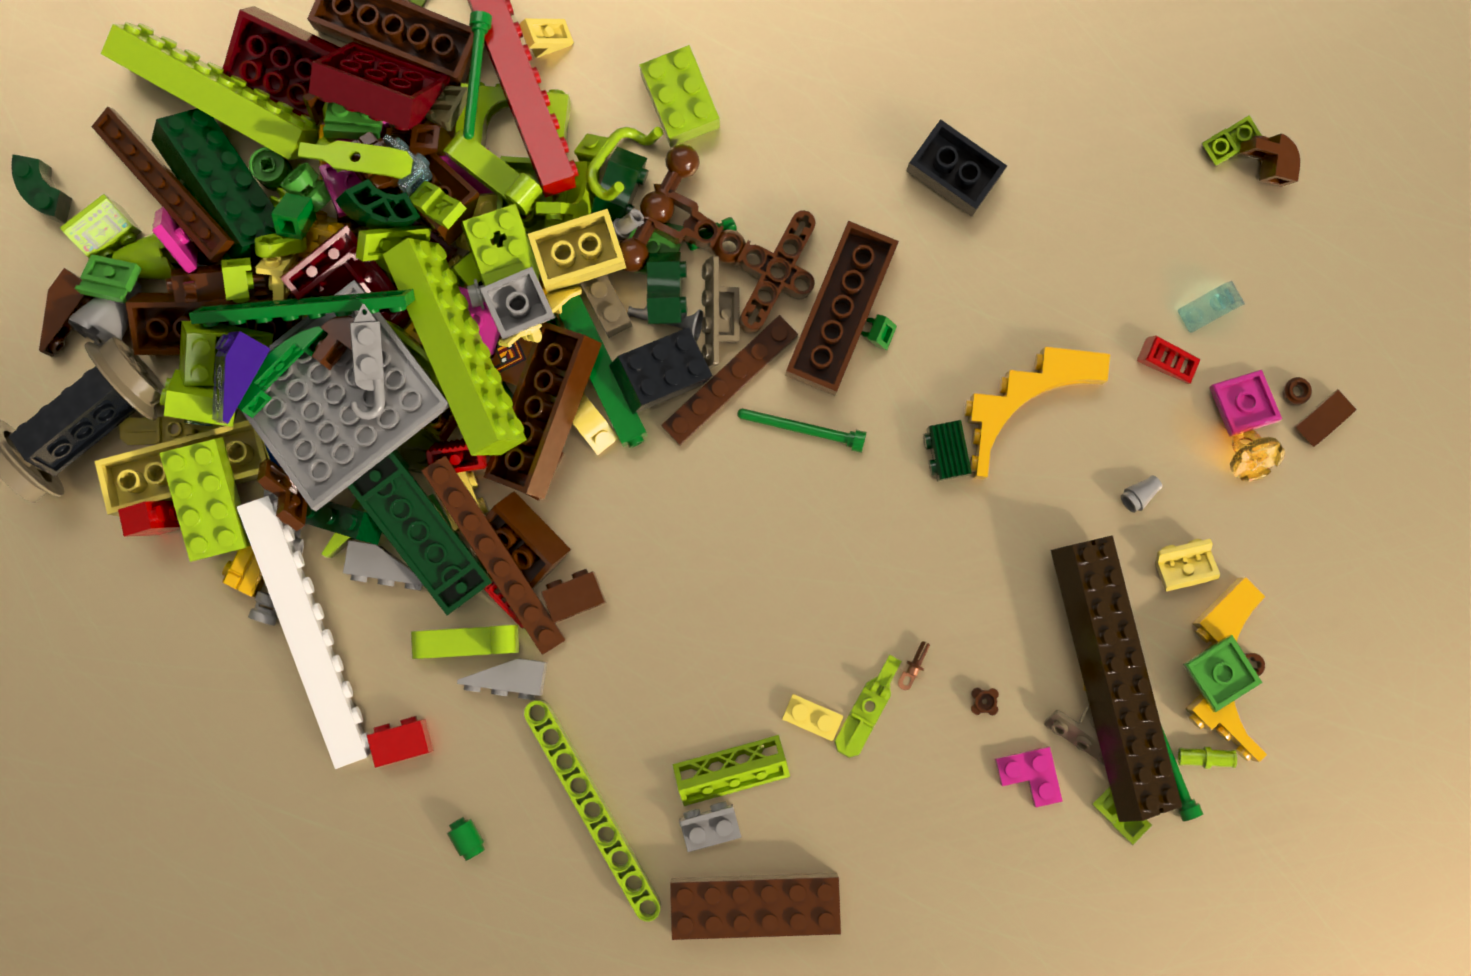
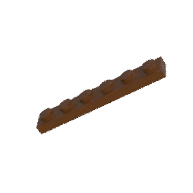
M779 315L670 416L661 427L681 446L798 336V333Z

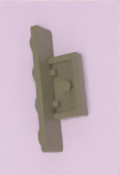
M718 256L710 257L702 266V278L705 279V290L702 293V305L705 306L702 332L705 333V344L702 347V355L709 368L719 364V342L737 343L740 341L739 287L719 286Z
M1090 705L1085 708L1079 723L1059 710L1053 712L1046 719L1044 725L1050 728L1056 735L1064 737L1079 750L1087 752L1104 765Z

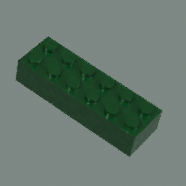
M196 108L156 119L151 141L176 178L234 241V244L227 251L230 258H250V261L262 258L255 254V238L276 233L271 215L275 207L214 118Z

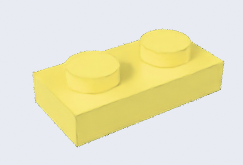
M792 694L782 717V720L830 741L834 740L843 719V715L795 694Z

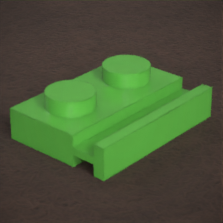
M334 102L328 103L325 127H323L324 138L358 140L364 134L372 132L376 139H379L383 121H374L368 115L360 112L347 111L342 105Z
M91 254L80 277L82 281L80 285H76L75 289L80 294L126 303L125 297L128 292L131 293L142 269L135 263Z

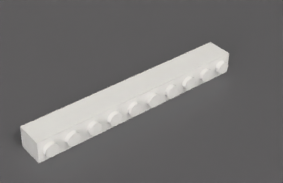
M272 494L237 506V510L333 765L337 769L369 756L371 753L367 739L369 734L368 732H363L360 724L363 722L361 711L358 706L354 707L351 700L353 696L352 687L348 680L344 681L341 671L344 670L342 660L339 655H335L331 646L334 644L333 636L329 629L324 628L321 620L324 618L322 607L319 603L315 604L312 596L314 592L313 583L310 577H305L302 567L305 566L303 556L299 550L296 551L292 542L295 540L294 532L289 525L282 523L276 516L278 499Z

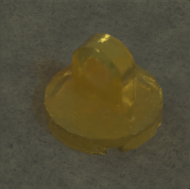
M1255 430L1233 436L1232 448L1236 454L1230 462V470L1241 481L1258 480L1271 473L1270 468L1274 465L1278 467L1282 463L1285 449L1276 438H1261ZM1246 439L1250 440L1251 442H1249L1248 444H1243L1240 442V440Z

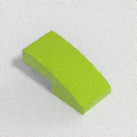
M426 180L410 196V200L417 210L447 229L467 209L460 201L446 195L440 187Z
M1110 787L1092 804L1132 846L1152 826L1148 820L1119 822Z

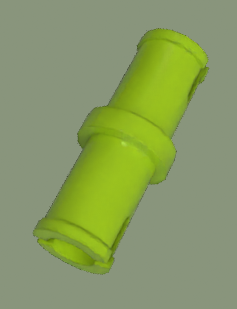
M1179 747L1178 763L1181 766H1203L1204 769H1211V766L1236 768L1237 753L1236 750H1212L1211 747H1204L1203 749Z

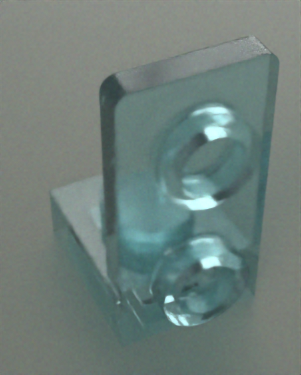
M386 134L383 140L388 147L407 151L413 159L411 174L403 179H399L397 183L402 193H407L410 198L425 180L429 181L433 177L428 167L430 163L420 153L416 155L411 153L408 145L400 138L396 137L393 139Z
M1230 281L1178 309V313L1188 331L1192 333L1219 317L1245 305L1233 281Z

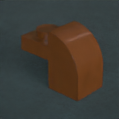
M1282 133L1269 138L1266 136H1253L1251 140L1240 144L1239 154L1262 160L1259 181L1280 187L1298 182L1300 154L1297 146L1288 136Z
M352 316L334 317L320 327L328 335L317 344L312 357L328 370L334 367L347 349L352 351L350 323H353L355 319Z

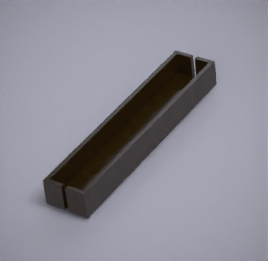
M1113 535L1050 550L1119 822L1144 821L1158 816L1160 813H1166L1182 807Z

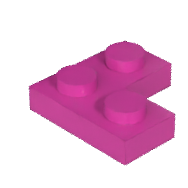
M1049 746L995 758L1001 786L1028 781L1034 807L1063 802Z

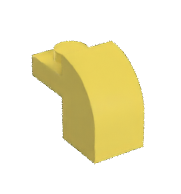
M583 393L572 424L598 455L615 442L618 436Z

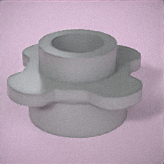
M474 279L475 284L467 286L472 307L481 306L482 310H485L483 304L485 300L480 290L484 285L478 286L477 280Z

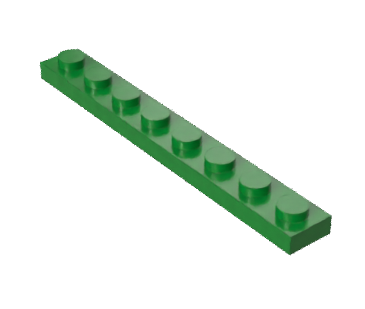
M413 289L300 298L299 300L286 299L201 306L190 312L189 316L191 324L202 323L203 327H213L219 325L220 322L229 321V325H239L246 323V320L255 319L256 323H265L272 321L275 317H282V321L298 319L299 315H308L309 319H316L326 316V313H335L336 316L341 317L353 314L352 311H359L362 304H365L371 314L385 308H389L390 312H400L406 310L407 306L415 301ZM363 309L362 313L366 314V310Z

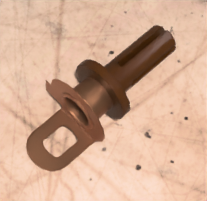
M922 641L913 661L906 662L909 664L907 672L903 671L898 682L902 690H909L915 678H918L916 676L919 670L924 671V668L920 666L929 650V643L926 644L925 641ZM905 676L911 678L908 686L903 684Z

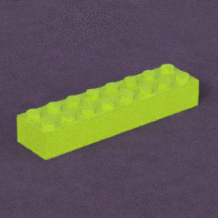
M125 22L124 25H112L101 51L103 56L288 160L308 159L298 157L300 142L316 144L319 134V127L316 126V123L309 116L301 114L300 117L292 112L293 108L288 104L280 101L275 103L269 99L270 95L257 88L252 90L247 87L245 80L231 75V77L225 75L222 67L211 62L206 64L199 60L201 56L197 53L177 48V42L164 36L160 38L154 35V30L149 26L141 23L136 26Z
M407 238L385 252L383 257L398 290H414L415 301L407 306V311L471 456L502 455L526 441L523 424L515 415L512 408L513 402L503 388L500 373L494 368L490 359L489 348L481 339L479 326L468 310V301L460 292L457 285V277L447 263L445 250L439 243Z

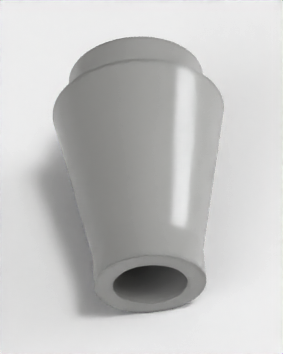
M1152 475L1148 479L1124 489V493L1121 495L1124 506L1133 513L1137 510L1142 511L1155 494L1162 489V483L1156 476Z

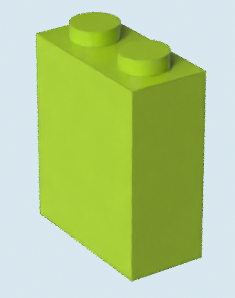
M175 369L172 378L166 379L165 389H162L160 405L165 406L164 416L233 427L238 407L228 424L212 420L214 386H184L178 369Z

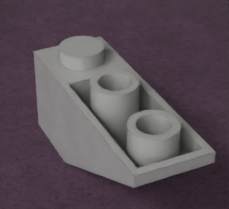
M348 540L343 573L350 574V580L367 582L368 577L377 578V584L393 587L395 581L405 583L406 589L421 591L423 584L410 567L382 546Z
M518 658L458 679L457 684L464 685V690L480 692L482 687L492 689L491 694L508 696V691L519 693L518 698L535 700V695L540 696L543 694L547 662Z

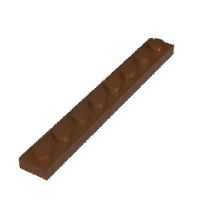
M107 106L91 127L160 205L166 209L168 214L208 259L218 263L234 244V241L118 112Z
M444 455L421 470L541 654H545L564 642V635L556 623H553L549 612L447 456Z

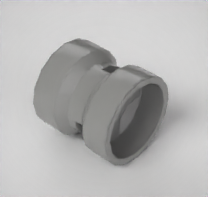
M257 591L255 596L256 605L250 610L248 617L275 626L278 617L270 595ZM260 604H261V605H264V606L271 607V608H273V610H272V609H269V608H266V607H263V606H260Z

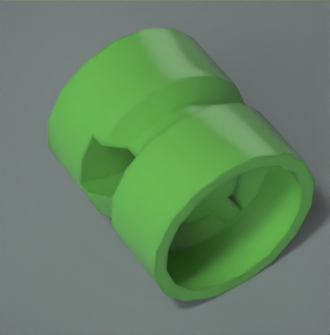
M267 147L256 150L251 155L249 161V169L252 175L263 186L272 191H277L278 187L282 188L281 183L293 171L291 164L285 157Z
M307 162L295 168L281 183V187L289 194L311 197L315 213L331 200L323 180H318L319 174Z

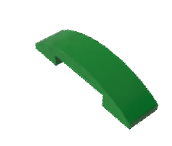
M320 326L304 330L277 346L266 356L238 408L253 418L272 399L266 390L304 352L312 357L317 344L325 339L328 334Z

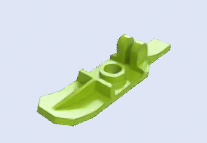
M339 140L328 145L300 142L298 157L325 161L334 169L384 175L403 179L411 174L413 159L407 151ZM359 154L361 156L359 161H351L353 155Z
M889 655L879 675L866 682L835 740L837 752L848 758L860 754L891 697L890 683L902 661ZM867 701H872L875 705L874 709L870 712L866 711L864 707Z

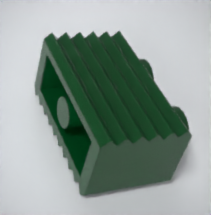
M961 420L929 426L927 433L923 434L926 450L931 449L933 459L929 460L931 476H936L938 482L971 475L972 471Z

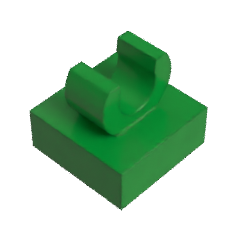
M877 314L875 319L867 318L866 321L872 325L870 332L862 331L861 335L877 348L888 350L897 325L888 317Z

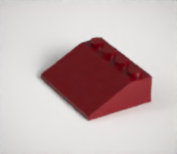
M252 6L239 10L224 61L223 73L229 77L234 75L247 82L246 86L252 90L257 88L270 95L269 99L275 103L280 101L288 104L293 108L292 112L300 117L301 114L309 116L302 96L309 93L312 62L341 47L260 8Z
M353 41L312 62L309 93L318 96L323 102H334L342 105L347 111L360 112L368 115L374 121L390 123L398 130H409L423 120L449 83L450 77Z

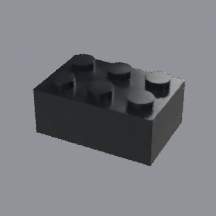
M940 119L909 162L906 171L972 217L1002 176L1007 165Z
M689 327L618 355L609 365L632 414L698 388L713 376Z

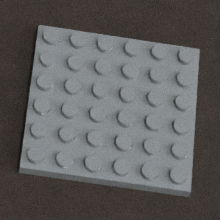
M353 280L335 295L365 292ZM352 311L353 314L347 315L355 318L358 311ZM380 312L372 314L376 321H380L385 406L379 416L369 420L361 419L351 409L350 403L355 401L360 410L369 411L374 406L373 391L361 389L356 385L353 373L352 351L349 349L343 353L331 370H328L304 352L266 390L272 399L253 418L242 412L314 511L319 510L450 407L446 398ZM326 313V316L316 319H309V316L305 317L269 345V353L290 337L313 327H321L325 322L337 316L335 313Z

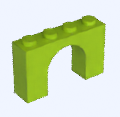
M480 82L473 138L485 147L487 129L491 119L499 111L509 108L500 84H496L494 87L485 86L483 82ZM461 83V87H468V84ZM551 89L547 92L551 106L547 108L550 114L555 113L560 126V129L557 130L559 138L564 136L567 141L571 106L569 94H565L562 90ZM466 106L456 122L455 135L459 130L464 129Z

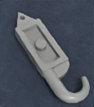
M362 304L353 323H350L354 381L358 387L367 391H373L374 406L369 411H362L357 407L355 401H351L350 404L356 416L369 420L379 416L385 406L380 321H376L365 304ZM363 309L366 310V314H365V315H363V314L361 313V311H362Z

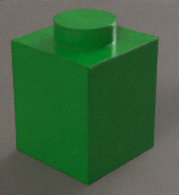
M289 193L283 196L271 213L276 235L303 240L317 220L311 197Z

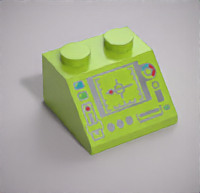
M105 194L101 195L60 227L63 233L88 258H90L91 254L112 258L116 250L133 243L137 239V235L142 232L125 209Z

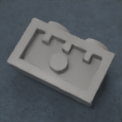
M725 801L711 805L710 811L700 813L699 809H694L683 813L684 818L679 819V824L682 828L688 852L741 838L733 804L727 806Z

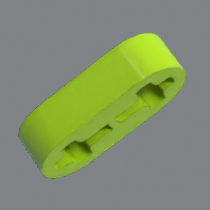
M276 233L255 238V254L262 258L285 256L304 252L307 249L306 235L303 240L278 236Z

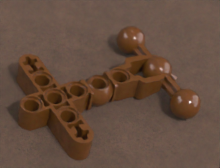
M679 144L672 147L665 158L668 172L662 183L654 184L655 191L646 194L641 201L640 212L643 214L644 220L642 221L644 223L637 227L632 238H627L619 243L626 268L623 270L637 272L645 267L649 258V250L646 245L653 232L675 244H681L685 241L703 249L709 248L708 252L711 253L713 251L714 255L718 256L721 262L727 264L736 263V267L740 265L746 273L759 279L739 318V325L744 332L749 334L756 333L762 328L780 292L795 299H804L813 290L815 281L812 274L795 264L815 228V218L809 211L802 210L796 212L774 253L759 245H750L751 241L748 240L746 242L738 231L723 230V226L718 228L713 220L698 211L699 206L695 201L675 192L682 178L694 175L698 170L700 161L696 150L690 145ZM674 205L690 214V217L684 221L681 231H677L664 224L672 218L675 210ZM804 221L806 224L800 236L794 235L799 223ZM702 228L709 229L712 237L703 239L699 236L698 231ZM731 241L735 244L736 250L727 252L723 249L722 243ZM786 243L794 245L796 253L787 254L783 249V245ZM755 254L759 257L760 263L752 265L748 263L746 256ZM780 267L784 272V276L781 278L774 277L770 272V268ZM797 279L804 280L807 283L808 289L805 291L798 290L795 287L794 281ZM767 290L771 294L772 299L767 302L760 300L758 291ZM756 307L760 309L756 317L757 322L751 325L748 323V317L752 315Z

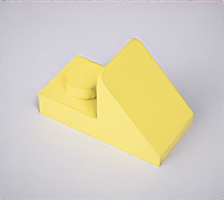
M525 18L519 23L526 44L529 48H532L535 57L547 55L571 46L574 43L565 19Z

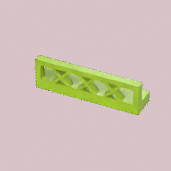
M779 735L672 764L678 791L684 806L790 777ZM776 745L777 754L770 756L761 754L765 748ZM746 754L750 756L749 760L745 763L739 764L735 762L736 758L740 755ZM715 762H721L724 764L722 768L717 771H711L708 769L709 766ZM690 769L697 771L694 777L682 780L681 772Z

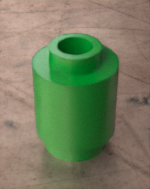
M462 817L449 825L451 830L447 832V835L459 856L463 855L465 861L485 850L482 845L484 841L472 819L466 821Z

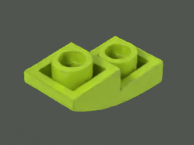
M1248 115L1231 127L1225 128L1202 142V145L1214 165L1217 166L1239 154L1242 142L1251 140L1253 136L1262 135L1250 115Z

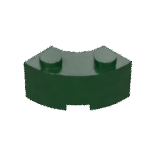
M617 146L608 161L600 185L608 190L616 182H621L624 185V190L611 201L602 200L595 195L591 214L608 209L611 221L613 222L615 219L623 218L635 208L632 202L639 184L644 185L649 170L645 169L646 157Z
M13 154L11 163L12 176L19 194L31 207L54 221L65 224L68 219L72 198L55 188L51 178L52 168L40 159Z
M369 179L345 190L335 200L346 215L369 229L411 226L420 218L407 193L398 195L384 193L377 189Z
M681 252L649 253V258L647 259L646 298L648 324L681 323L682 313H687V297H682V278H687L686 261H681Z

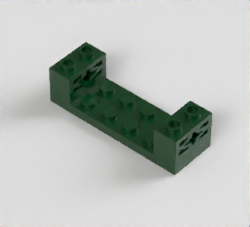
M395 449L349 485L348 488L448 616L491 584L493 579L477 555H472L407 470L410 466L398 450Z

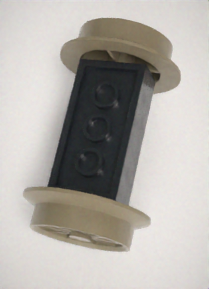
M113 336L101 346L92 342L85 343V349L95 367L86 371L83 377L70 387L65 388L58 397L43 406L37 414L27 422L19 425L17 429L0 420V478L14 492L27 501L35 503L46 493L61 497L64 494V487L57 474L136 410L152 421L157 419L154 406L160 402L161 392L164 387L138 355H134V351L119 338Z

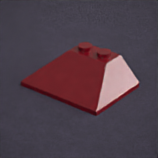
M346 224L279 277L290 294L298 300L300 298L334 296L353 280L359 284L365 293L397 290L375 260L361 261L356 258L358 239ZM389 308L379 309L385 320L396 325L409 315L407 309L400 312H390Z

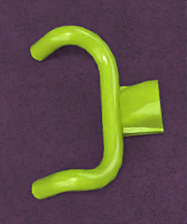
M630 127L618 128L609 137L587 133L574 150V154L579 162H590L586 171V181L591 191L602 200L611 201L624 190V185L621 182H616L610 189H604L597 179L599 168L622 138H631L641 145L650 146L663 135V129L655 127L648 135Z

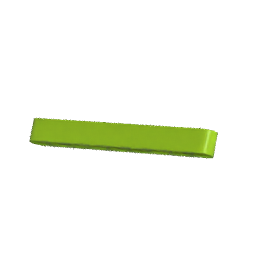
M544 700L530 702L524 710L525 719L634 912L643 921L650 922L656 919L661 909L660 898L554 711ZM534 705H540L544 708L545 716L542 720H536L532 717L531 709ZM548 729L557 731L559 740L556 744H550L545 740V732ZM567 753L572 757L573 762L570 768L560 766L558 762L560 754ZM574 778L584 779L586 782L585 791L577 792L573 789L572 781ZM589 802L597 803L600 807V814L597 816L588 815L586 804ZM604 826L610 827L614 831V838L609 841L603 840L599 834L600 828ZM617 851L625 852L628 856V862L623 865L615 863L613 854ZM632 875L638 876L642 881V886L638 889L630 888L627 884V878ZM645 900L653 901L656 910L653 913H645L641 909V903Z

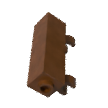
M251 261L252 270L246 271L252 272L254 289H249V296L273 294V291L269 290L270 275L256 273L255 267L260 261ZM222 264L198 266L197 269L189 274L183 268L171 269V278H166L168 295H174L175 303H193L226 298Z

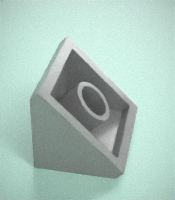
M532 267L480 288L502 340L555 318Z

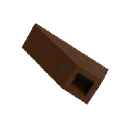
M66 268L61 271L47 293L39 351L51 357L63 349L65 339L70 332L75 331L68 323L71 315L94 298L93 296L80 294L75 289L76 285H80L82 279Z

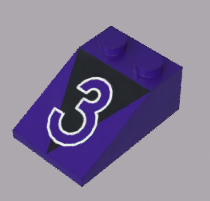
M241 331L229 332L228 335L223 334L215 346L218 352L215 356L212 420L219 423H229L270 351L269 347Z

